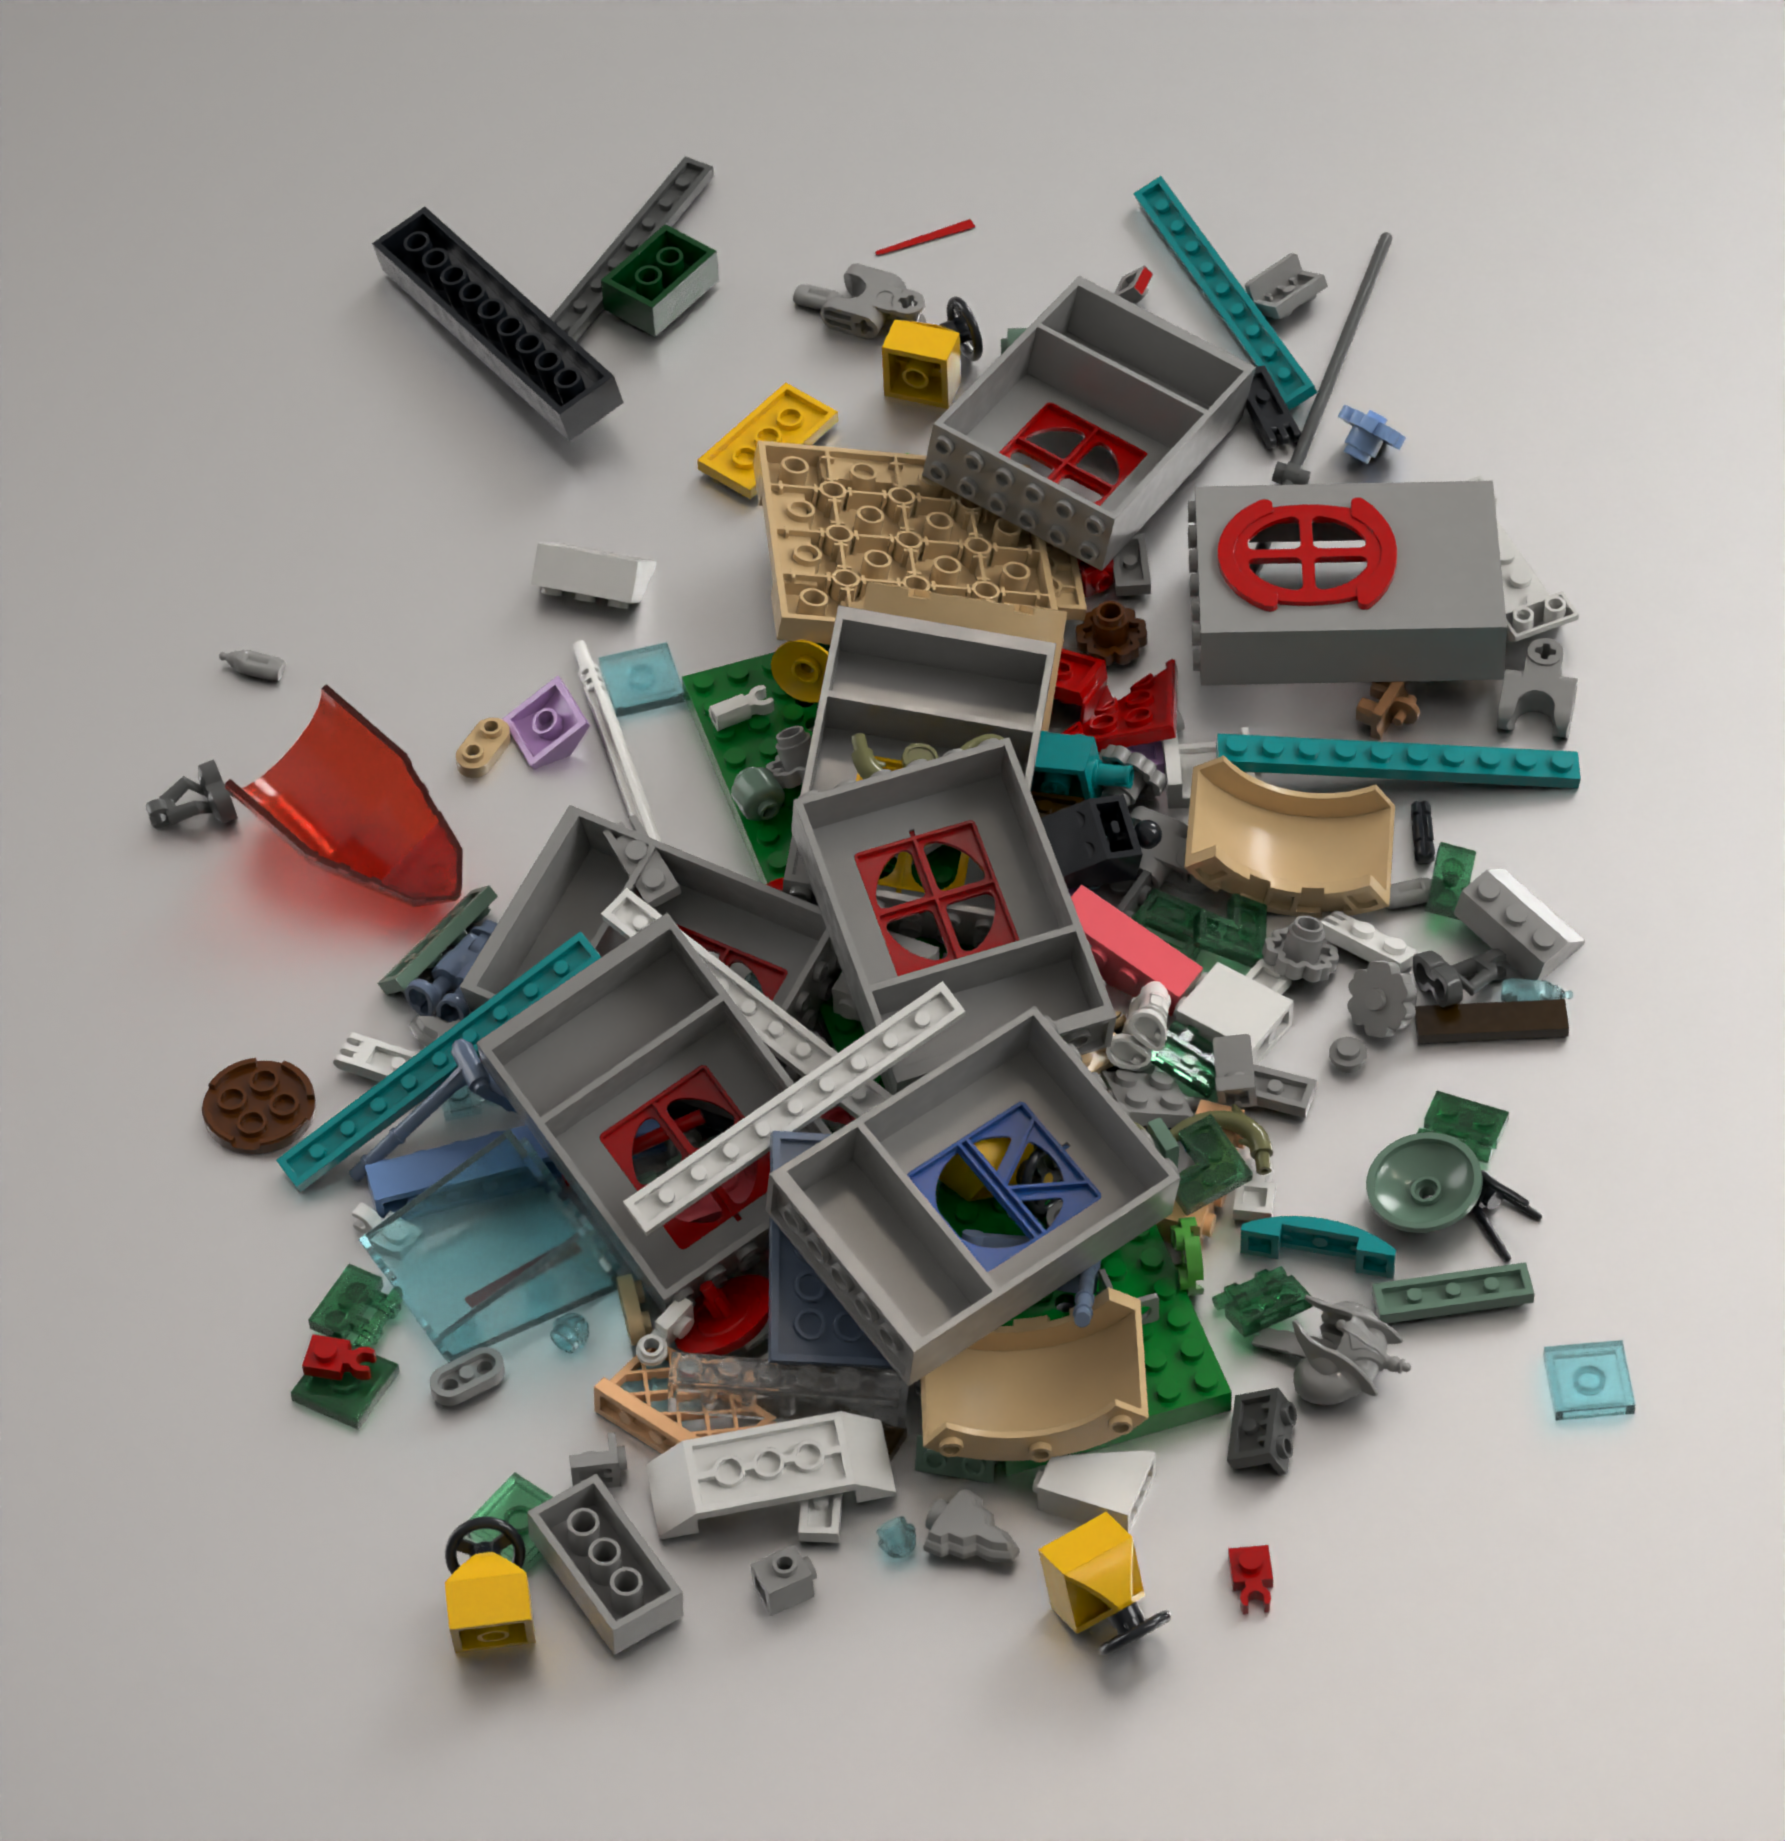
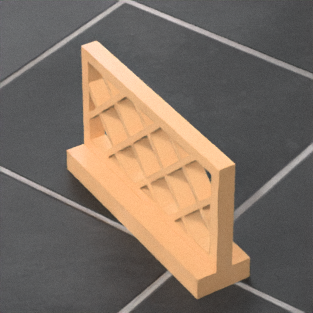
M667 1346L668 1354L665 1359L668 1361L669 1367L646 1369V1365L639 1361L636 1354L612 1379L608 1380L603 1377L594 1386L595 1412L661 1454L684 1440L777 1422V1414L669 1346ZM649 1348L646 1351L652 1353L658 1349ZM692 1376L699 1380L700 1386L677 1388L676 1377ZM671 1378L672 1389L649 1391L648 1380ZM643 1380L644 1391L629 1393L621 1388L625 1382ZM723 1395L730 1400L731 1406L708 1408L706 1396ZM701 1397L703 1408L680 1410L679 1399ZM674 1400L675 1411L659 1412L651 1407V1401ZM753 1414L761 1419L756 1426L739 1427L737 1416ZM732 1416L734 1428L711 1430L709 1418ZM704 1419L706 1430L690 1432L682 1426L681 1421Z

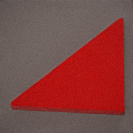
M1173 659L1165 663L1166 669L1154 677L1153 674H1148L1130 687L1131 692L1120 700L1114 697L1094 711L1095 717L1083 725L1078 721L1061 734H1082L1095 737L1098 752L1106 749L1108 745L1130 747L1176 738L1178 680L1176 661Z

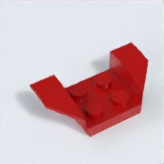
M1062 648L1054 698L1064 704L1082 706L1080 718L1082 725L1095 717L1094 711L1113 699L1107 686L1108 676L1105 660Z

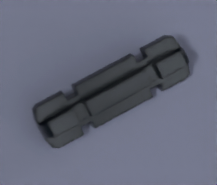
M1426 800L1422 802L1414 801L1411 804V820L1413 822L1412 832L1415 860L1419 864H1430L1435 860L1431 804Z

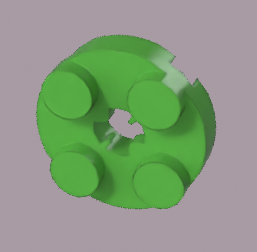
M1195 1217L1179 1218L1178 1225L1170 1226L1172 1249H1176V1252L1179 1251L1180 1264H1174L1178 1272L1180 1291L1186 1290L1188 1296L1202 1295L1204 1293V1288L1196 1285V1281L1204 1280L1200 1237L1194 1236L1193 1231L1191 1232L1190 1230L1191 1226H1197Z

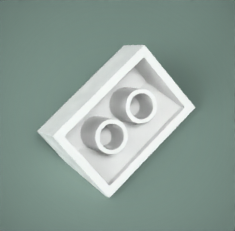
M559 542L538 543L531 585L542 586L541 593L562 596L563 591L575 593L574 599L595 602L596 597L609 599L608 606L628 609L629 603H641L656 568L657 561Z

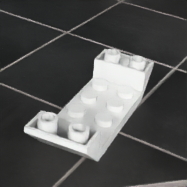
M1480 475L1466 481H1484V479ZM1494 495V497H1495V508H1496L1497 498H1496V496ZM1497 520L1507 622L1506 642H1516L1579 620L1578 612L1563 591L1553 595L1548 593Z
M842 1411L684 1440L646 1464L659 1540L699 1533L697 1520L848 1491L855 1490L857 1503L896 1496L881 1420Z

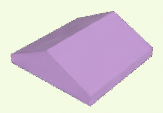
M556 676L503 718L509 725L510 733L533 769L571 756L590 727V724L559 676Z

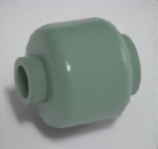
M748 767L742 770L736 776L731 788L732 798L743 815L752 821L772 819L778 814L785 801L783 788L773 773L764 767Z

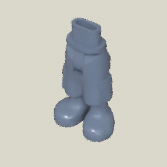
M485 920L481 926L473 927L470 933L453 950L443 955L432 970L434 982L429 983L423 979H416L408 984L405 989V997L409 1005L420 1016H433L436 1012V1017L447 1022L463 1020L469 1015L470 1010L460 985L498 923ZM455 990L454 993L446 994L447 991Z

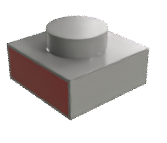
M1145 265L1121 278L1114 294L1129 302L1138 303L1148 293L1149 289L1147 286L1153 273Z

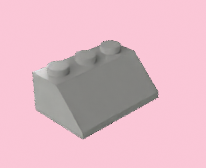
M1505 869L1486 870L1464 888L1453 913L1492 949L1503 951L1506 954V961L1534 986L1539 984L1585 943V940Z

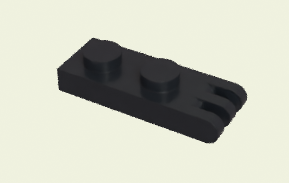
M1266 366L1256 367L1245 407L1268 449L1277 447V441L1280 446L1289 444V437L1293 443L1298 442L1301 432Z

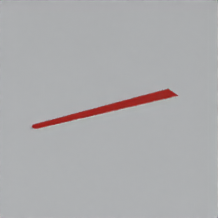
M971 219L877 250L875 254L882 255L975 228V225Z

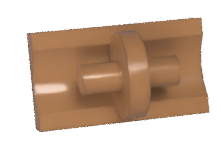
M1406 681L1372 682L1370 696L1380 701L1376 702L1362 697L1356 707V720L1371 726L1372 738L1381 740L1392 722L1396 726H1401L1402 724L1409 725L1414 724L1419 718L1420 709L1416 704L1417 698L1413 695H1408L1404 686Z

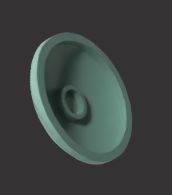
M1424 1132L1400 1138L1389 1144L1377 1155L1367 1174L1366 1191L1372 1209L1385 1223L1406 1232L1427 1233L1447 1228L1464 1218L1479 1199L1483 1177L1478 1158L1465 1143L1446 1134Z

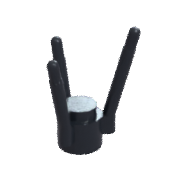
M1481 1170L1483 1177L1482 1190L1477 1203L1471 1211L1475 1213L1504 1260L1510 1261V1253L1482 1208L1494 1209L1505 1199L1536 1220H1541L1542 1214L1529 1205V1200L1498 1182L1487 1171Z

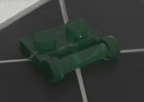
M1154 888L1132 919L1143 927H1149L1186 943L1185 947L1182 948L1165 941L1196 962L1198 954L1218 928L1220 916Z

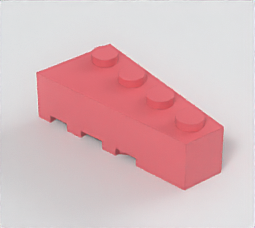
M1081 884L1071 896L1086 938L1092 946L1091 951L1100 975L1106 984L1132 997H1137L1143 986L1149 982L1158 981L1165 986L1171 997L1168 1015L1172 1016L1179 1000L1184 996L1188 997L1195 989L1203 967Z

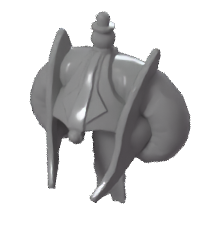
M1305 1295V1300L1323 1311L1321 1319L1324 1323L1320 1326L1323 1339L1309 1336L1299 1321L1295 1319L1292 1322L1294 1332L1277 1330L1258 1323L1256 1329L1260 1335H1254L1251 1341L1253 1346L1283 1354H1291L1294 1358H1302L1303 1360L1297 1364L1293 1375L1295 1391L1303 1400L1318 1405H1337L1354 1398L1360 1392L1377 1396L1378 1391L1372 1381L1378 1372L1388 1369L1390 1372L1398 1371L1401 1374L1403 1371L1409 1372L1411 1370V1365L1405 1363V1359L1387 1355V1344L1403 1342L1398 1332L1383 1321H1380L1370 1309L1356 1302L1343 1301L1332 1304L1310 1295Z

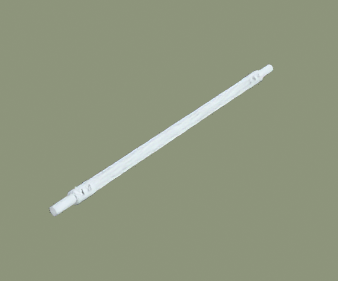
M577 641L573 644V650L580 667L578 674L630 816L634 814L637 816L650 838L662 842L599 667L593 663L586 642Z

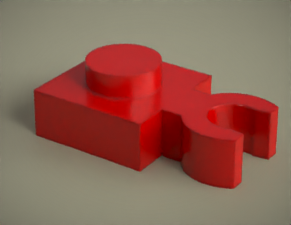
M312 1334L302 1364L303 1374L342 1381L344 1372H350L359 1380H369L371 1377L370 1367L360 1364L362 1362L375 1363L376 1353L370 1347H359L352 1350L350 1340Z
M1269 1546L1228 1548L1232 1590L1241 1591V1612L1243 1615L1248 1614V1603L1251 1600L1261 1601L1264 1613L1270 1612L1271 1594L1267 1588H1273V1573Z

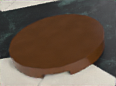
M250 1058L236 1062L219 1072L208 1084L209 1089L205 1094L201 1107L205 1127L218 1144L237 1153L256 1155L281 1150L297 1141L308 1130L314 1119L316 1100L310 1079L297 1066L285 1060L280 1063L275 1061H257L256 1058Z

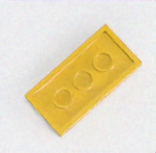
M785 382L697 460L698 470L751 500L757 494L753 460L758 440L813 445L839 422L838 411Z

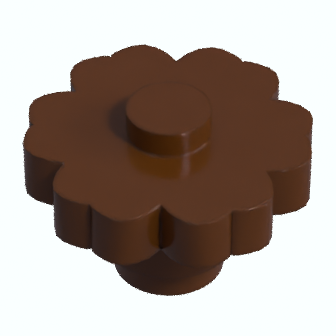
M1105 601L1092 611L1087 612L1083 623L1075 628L1077 650L1081 653H1087L1088 656L1105 660L1106 667L1110 666L1114 661L1118 664L1126 665L1131 660L1139 658L1140 648L1148 643L1145 620L1136 618L1133 609L1125 608L1116 601Z

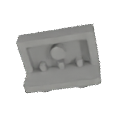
M1294 253L1288 254L1245 283L1247 294L1263 316L1272 317L1276 320L1287 318L1292 314V310L1303 303L1314 300L1317 296L1316 294L1328 287L1324 275L1303 271L1298 255Z

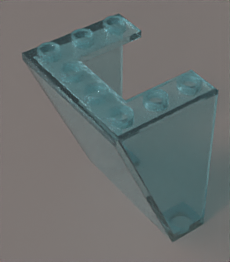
M510 1128L358 1239L448 1363L477 1348L489 1347L617 1290L616 1277L618 1275L616 1271L621 1269V1266L586 1216L579 1212L570 1198H567L565 1201L560 1199L558 1194L563 1189L527 1138L524 1136L518 1140Z

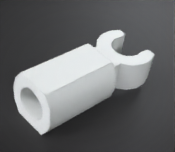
M759 685L752 688L748 695L740 694L710 706V719L717 731L751 719L754 714L766 715L775 710L774 700L772 697L762 700L766 698V687Z

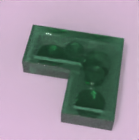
M1440 842L1424 911L1460 920L1453 913L1462 890L1471 883L1476 851Z
M1234 893L1227 901V919L1200 909L1194 917L1193 946L1253 968L1264 957L1262 949L1266 939L1267 905Z
M1212 1114L1178 1132L1179 1141L1195 1162L1194 1165L1179 1172L1181 1178L1175 1200L1186 1216L1252 1180L1253 1172Z

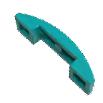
M1308 1216L1269 1217L1242 1224L1240 1253L1279 1259L1282 1247L1356 1260L1355 1273L1394 1279L1396 1249L1377 1236L1352 1225Z

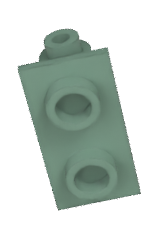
M923 1435L917 1436L916 1471L987 1483L994 1482L995 1464L998 1461L958 1456L946 1457L940 1454V1452L924 1448Z

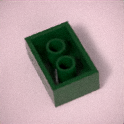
M664 224L601 280L604 310L656 337L719 281L717 251Z

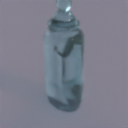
M1510 978L1503 980L1501 1001L1503 1002L1573 998L1571 990L1565 992L1558 985H1553L1546 980Z

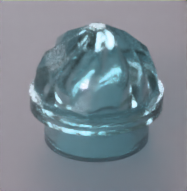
M566 1313L553 1322L550 1338L561 1350L567 1353H574L577 1348H583L587 1344L590 1326L582 1315Z
M904 1516L894 1518L877 1529L876 1533L880 1538L878 1545L880 1549H883L886 1554L893 1558L907 1557L916 1546V1529L913 1524H908Z

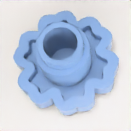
M1344 405L1338 415V418L1353 426L1345 440L1347 445L1343 452L1363 463L1368 464L1371 457L1375 458L1383 443L1400 450L1406 439L1401 433L1385 425L1387 422L1386 418L1371 410L1366 415L1348 405Z

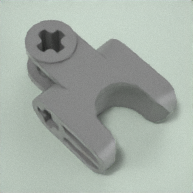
M858 263L852 264L844 274L847 291L856 297L848 299L836 296L830 297L820 311L824 324L830 329L866 339L875 338L880 330L889 332L895 319L926 323V319L922 314L925 308V300L920 293L906 289L903 280L893 273Z
M1550 638L1534 640L1530 643L1527 650L1524 671L1505 670L1498 708L1497 729L1513 731L1517 719L1522 714L1535 711L1541 712L1551 719L1553 723V736L1569 738L1578 678L1562 676L1563 648L1556 640Z
M1144 806L1134 808L1130 813L1134 827L1140 821L1152 820L1162 830V839L1156 847L1152 849L1141 848L1143 855L1136 879L1146 870L1152 873V888H1154V892L1158 891L1163 883L1192 895L1207 892L1210 888L1197 880L1184 868L1188 826L1177 819Z

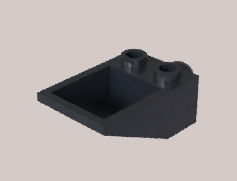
M1124 794L1087 799L1041 818L1067 889L1078 888L1081 884L1083 886L1136 880L1143 855L1141 848L1152 849L1162 839L1160 826L1152 820H1143L1135 827L1133 826Z

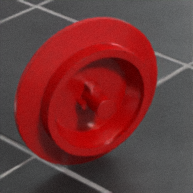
M742 1275L728 1279V1283L720 1289H717L712 1281L704 1282L699 1288L702 1295L695 1300L696 1305L693 1307V1327L682 1339L677 1337L674 1341L680 1351L692 1356H721L743 1347L761 1332L768 1321L769 1279L761 1275Z

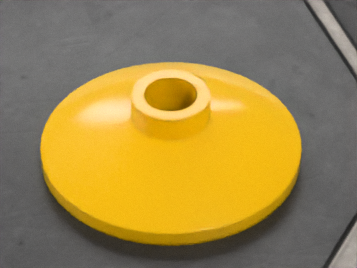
M787 641L780 645L773 654L771 660L773 677L780 688L793 698L804 702H819L829 652L811 641Z

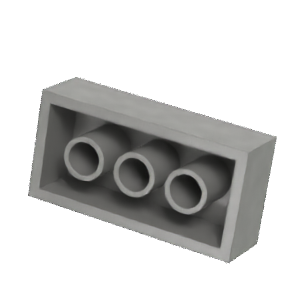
M597 1474L592 1475L527 1512L529 1537L614 1655L683 1617L682 1590Z

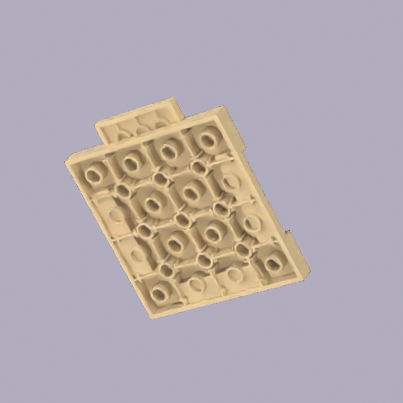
M758 440L753 466L759 506H763L773 578L771 601L777 640H807L830 645L838 605L863 609L867 582L893 584L943 595L984 599L989 602L1003 604L1007 602L1056 609L1067 612L1066 620L1084 621L1087 607L1077 557L923 476L925 455ZM1021 464V465H1023V466H1025V467L1031 469V466H1030V465Z

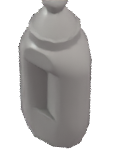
M801 284L794 292L793 301L801 306L821 310L830 297H845L835 290Z
M251 650L234 651L228 654L221 652L219 654L220 660H226L231 667L241 674L270 681L280 680L286 666V662L279 657Z
M1417 878L1391 884L1390 905L1386 908L1399 909L1427 903L1433 900L1434 897L1439 896L1444 889H1451L1452 882L1450 880L1442 882L1436 879Z

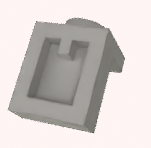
M615 1432L607 1433L609 1451H588L582 1454L569 1455L573 1486L594 1474L598 1475L606 1488L621 1486L620 1470L627 1469L625 1445L617 1446Z

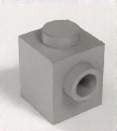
M795 1545L751 1564L753 1587L771 1616L814 1597L813 1580L817 1578L816 1570L808 1556L802 1558Z

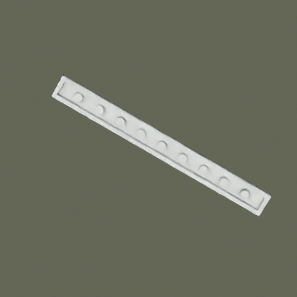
M628 888L601 913L603 921L627 940L662 916ZM682 931L772 1054L802 1077L838 1054L832 1047ZM872 1080L837 1105L856 1119L893 1095Z
M943 981L624 1200L625 1208L644 1234L648 1236L770 1151V1135L772 1131H800L965 1016L966 1011Z

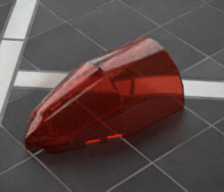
M327 684L321 688L319 706L309 725L295 744L271 769L259 779L243 788L239 787L231 779L225 783V789L235 800L314 867L412 907L454 902L462 894L463 849L443 814L434 804L426 785L417 775L407 753Z

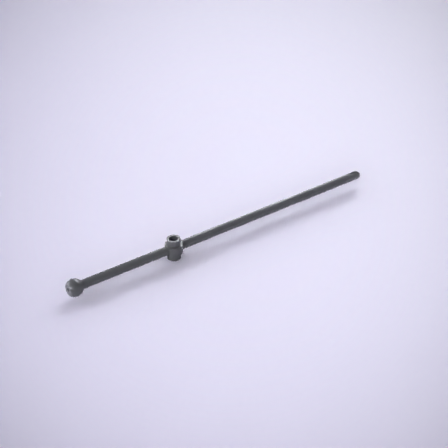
M1389 232L1382 233L1291 460L1288 464L1277 462L1272 476L1273 482L1281 485H1303L1309 482L1311 472L1302 469L1392 243L1393 236ZM1257 542L1255 550L1270 549L1272 542ZM1250 564L1249 567L1259 577L1264 564Z

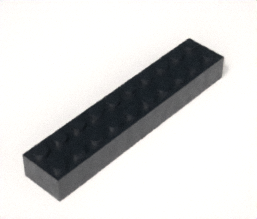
M423 207L372 243L382 270L567 440H573L624 403L613 374L426 207Z

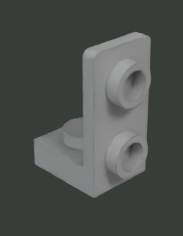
M1240 1034L1213 1038L1218 1103L1227 1106L1236 1104L1239 1108L1258 1106L1250 1035Z

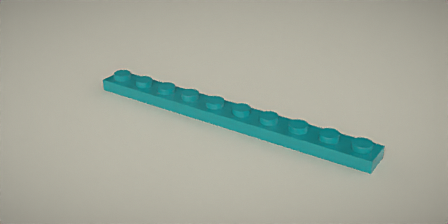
M1162 176L1134 192L1133 194L1139 205L1257 367L1266 366L1289 411L1317 394L1318 392L1312 381Z
M1219 733L1216 739V757L1225 756L1243 772L1579 788L1581 780L1579 756L1576 751Z
M581 931L276 1159V1161L301 1193L418 1105L448 1079L458 1067L451 1053L453 1049L452 1044L456 1040L465 1039L471 1042L480 1058L476 1042L600 959V954Z

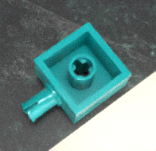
M1041 731L1031 791L1084 797L1087 800L1101 797L1103 792L1102 786L1132 788L1134 781L1133 766L1103 764L1099 758L1095 737L1082 734L1070 735Z

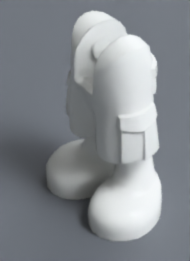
M1158 981L1149 982L1142 987L1137 997H1133L1122 1033L1114 1035L1111 1046L1106 1048L1107 1057L1115 1066L1127 1070L1147 1066L1152 1059L1151 1050L1160 1051L1164 1047L1171 997L1162 983Z

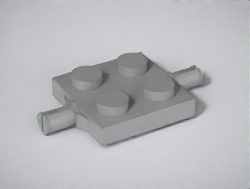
M1120 1069L1117 1071H1102L1100 1075L1109 1094L1115 1101H1121L1127 1107L1131 1120L1141 1126H1147L1149 1121L1160 1117L1168 1128H1173L1182 1120L1193 1116L1192 1112H1196L1201 1099L1208 1101L1207 1097H1187L1186 1094L1181 1092L1173 1075L1163 1072L1146 1074Z

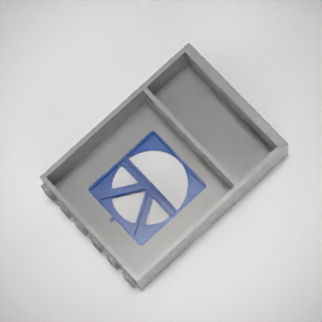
M1033 1006L771 1172L768 1180L765 1211L909 1387L1172 1214L1181 1177L1174 1162L1169 1158H1164L1155 1148L1151 1135L1144 1129L1140 1130L1131 1120L1127 1107L1121 1101H1115L1109 1094L1101 1076L1096 1072H1091L1086 1067L1077 1048L1071 1043L1067 1044L1058 1034L1054 1021L1047 1015L1043 1016L1036 1006ZM992 1138L1011 1139V1143L997 1171L974 1143ZM1028 1143L1037 1146L1047 1153L1058 1166L1063 1178V1182L1008 1186ZM957 1153L1030 1241L1008 1248H987L969 1243L958 1236L939 1213L936 1204V1185L942 1170L951 1158ZM1061 1199L1063 1204L1054 1222L1045 1230L1022 1201Z

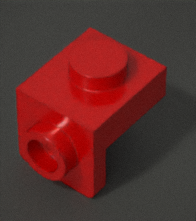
M1077 558L1079 569L1082 571L1081 581L1086 599L1097 593L1104 592L1109 586L1114 584L1113 559L1101 571Z

